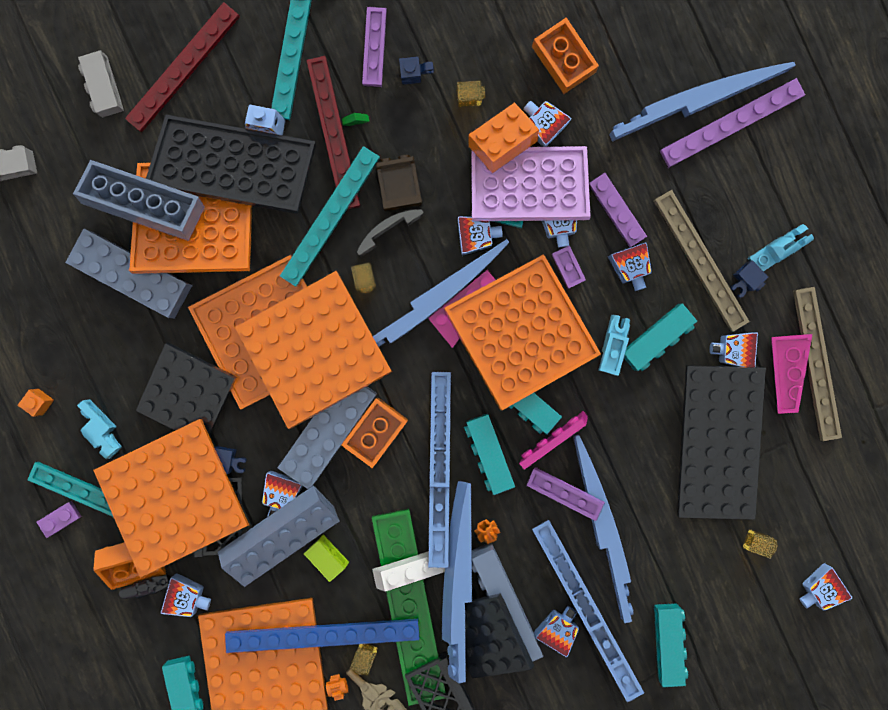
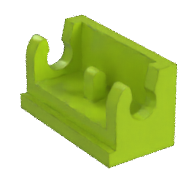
M324 534L304 553L329 582L340 574L349 563Z

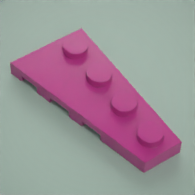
M488 270L428 318L452 348L460 337L445 313L444 308L495 281Z
M813 334L772 337L778 414L799 412Z
M582 411L577 416L571 418L562 428L556 429L549 438H544L537 443L535 449L532 451L529 449L523 453L519 464L523 469L529 467L586 426L588 416Z

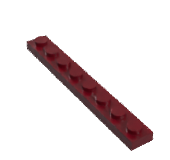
M223 2L125 119L140 132H143L240 16Z
M326 56L308 59L307 64L337 188L350 168L351 163ZM358 193L348 209L360 207Z

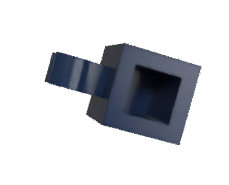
M419 57L399 59L402 85L421 83V74L434 73L433 62H425L419 65Z
M753 260L746 262L733 274L738 282L733 284L730 289L733 291L737 287L740 288V294L737 297L741 298L747 291L760 290L766 284L764 281L768 276Z
M220 446L214 447L226 474L233 472V468L238 473L245 472V469H241L238 464L239 462H247V459L235 458L236 449Z

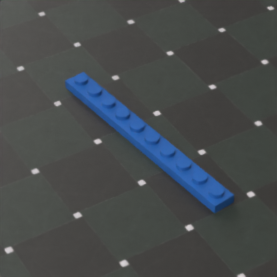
M418 619L227 631L225 633L226 653L419 640Z

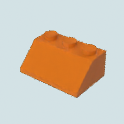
M125 542L95 551L94 571L111 590L152 576L156 577L166 574L164 566L140 578Z

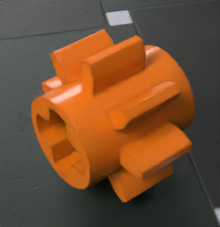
M487 519L478 523L477 529L474 530L480 543L485 541L487 544L497 540V534L500 533L495 521L493 520L490 523Z
M340 674L331 676L330 682H326L328 697H334L335 701L344 699V693H348L346 678H340Z

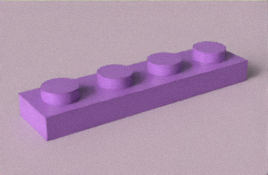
M367 7L363 86L382 87L386 8Z
M606 173L589 183V187L629 248L647 237Z
M538 468L533 469L527 483L528 487L594 521H597L605 504L604 501Z

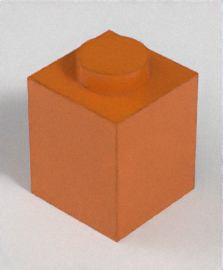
M30 389L18 406L33 417L42 416L54 399L40 389Z

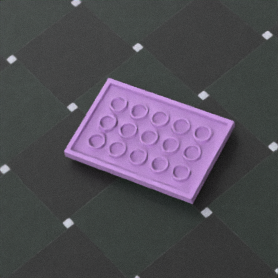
M587 146L529 147L494 173L472 151V221L590 220Z

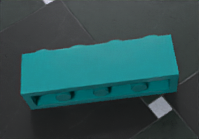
M683 303L676 305L626 348L624 359L634 371L645 370L650 366L649 361L654 357L657 359L665 353L664 349L668 345H675L680 340V335L683 333L687 334L693 330V324L697 320Z
M535 393L509 406L511 409L513 407L520 411L518 415L523 420L527 421L529 419L534 423L532 427L540 434L542 432L548 434L562 418L561 415Z
M484 414L466 421L468 426L464 428L468 438L472 436L474 444L471 445L474 455H479L481 462H478L481 474L486 473L487 480L484 481L487 490H492L493 495L514 488L513 479L489 415Z
M678 604L654 605L658 681L662 687L686 686L685 679H688V671L684 660H687V652L683 645V641L686 640V633L682 627V621H685L684 610Z
M190 656L168 660L162 666L171 710H203V701L199 699L198 694L199 683L194 677L195 665L191 661Z

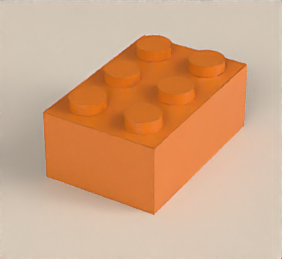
M567 18L545 31L533 41L532 48L563 94L592 76L599 67Z
M514 102L470 133L469 147L485 166L494 173L538 141L539 129Z
M377 397L347 436L342 446L373 468L407 423L408 419Z

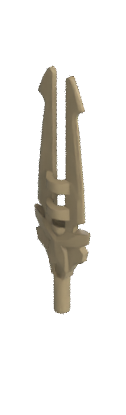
M352 668L346 672L362 691V706L365 710H383L387 705H389L387 710H407L398 699H389L395 692L391 689L386 690L387 687L382 683L377 685L368 683Z

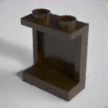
M402 155L396 160L384 158L379 160V163H376L385 212L422 205L414 157Z

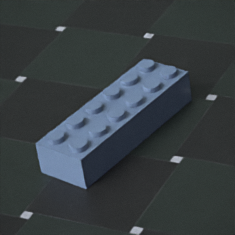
M90 160L73 193L83 205L189 241L204 210V205L198 196Z
M82 230L65 263L156 312L175 319L192 287L190 283L171 273L132 274L129 271L130 251L90 230Z
M366 386L313 416L278 466V469L305 488H311L372 403L377 393Z
M313 485L219 550L218 556L222 569L241 585L247 586L338 523L340 520L334 506Z
M484 544L472 550V570L474 573L478 572L479 574L477 577L482 591H487L485 592L486 596L501 593L532 662L543 657L540 645L535 638L534 632L493 544Z

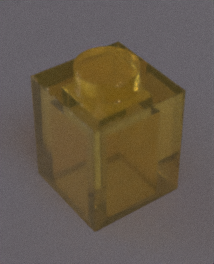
M480 81L457 82L458 107L481 105L482 99H485V88L481 87Z
M371 263L352 266L356 290H361V293L373 291L372 288L376 287Z
M749 529L743 547L750 552L771 559L772 554H775L777 550V540Z
M359 644L350 669H353V672L356 674L368 675L378 648L369 644Z

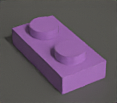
M570 245L551 254L568 289L586 280Z
M70 501L37 521V524L45 537L48 538L82 516L74 503Z

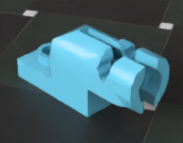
M802 224L784 236L777 238L747 259L749 261L753 260L762 271H765L813 241L814 237L811 234L804 236L796 242L793 241L796 239V235L808 229L806 225Z
M611 315L602 348L603 355L599 371L619 376L629 341L627 334L630 327V319H622L619 328L620 316Z
M90 399L83 400L77 406L81 409V414L91 420L81 429V432L94 448L102 447L99 453L106 460L110 459L122 447L113 434H109L117 426Z

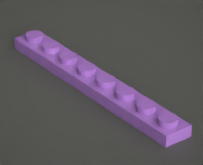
M796 78L661 149L660 153L669 168L805 96V93Z

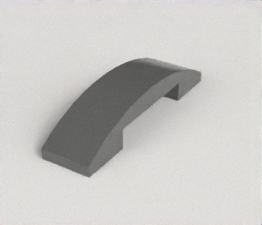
M409 210L395 214L382 221L365 237L357 253L360 257L364 256L376 248L373 242L374 239L405 220L408 226L423 217L424 212L422 210Z

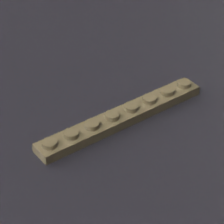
M670 190L655 199L656 206L729 330L733 332L749 323L747 316L673 191Z
M815 287L794 290L793 294L801 335L813 334L807 361V371L820 441L842 438Z

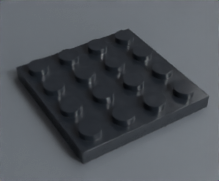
M169 342L165 343L136 411L175 431L202 419L210 436L237 377Z
M501 593L473 599L472 602L465 603V664L472 679L527 671L534 667Z

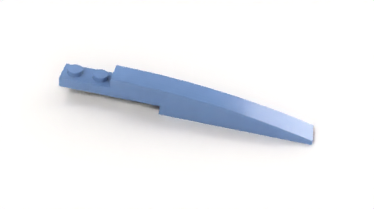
M784 63L740 73L665 98L645 107L640 115L630 119V123L624 125L622 122L613 127L614 130L609 134L613 142L682 111L684 117L692 115L788 72L795 66V63Z
M506 239L410 302L414 310L373 336L378 347L385 343V338L390 343H393L445 305L480 274L508 245L509 241Z
M432 372L428 568H448L451 372Z
M573 434L585 492L605 502L597 521L591 519L596 543L600 549L606 548L621 619L624 623L632 622L633 608L631 603L627 601L629 590L626 583L631 582L618 530L586 448L580 436Z
M458 481L449 530L448 568H445L442 640L449 643L447 649L449 655V677L457 683L466 682L465 603L472 602L471 484Z
M547 520L533 528L534 534L626 701L629 702L644 694L550 521Z

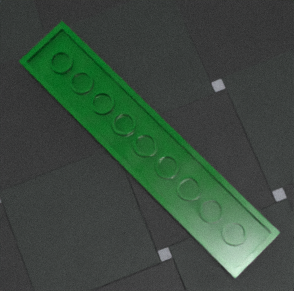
M410 509L372 516L381 566L419 555ZM423 579L386 591L392 620L418 619L419 640L396 642L409 705L419 703L405 678V674L439 657ZM438 664L430 668L429 674L439 677L441 670ZM417 674L411 677L415 684L422 685L424 676ZM427 678L424 686L435 690L437 681ZM440 682L437 691L446 693L444 683ZM422 691V700L430 702L433 693ZM435 695L434 701L445 699V697Z

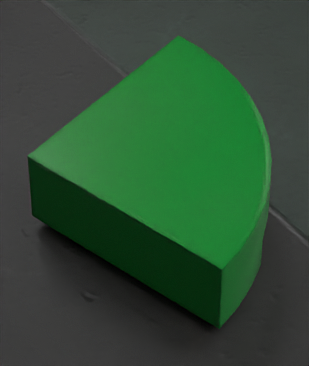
M353 113L342 118L344 126L369 122V116L361 113Z

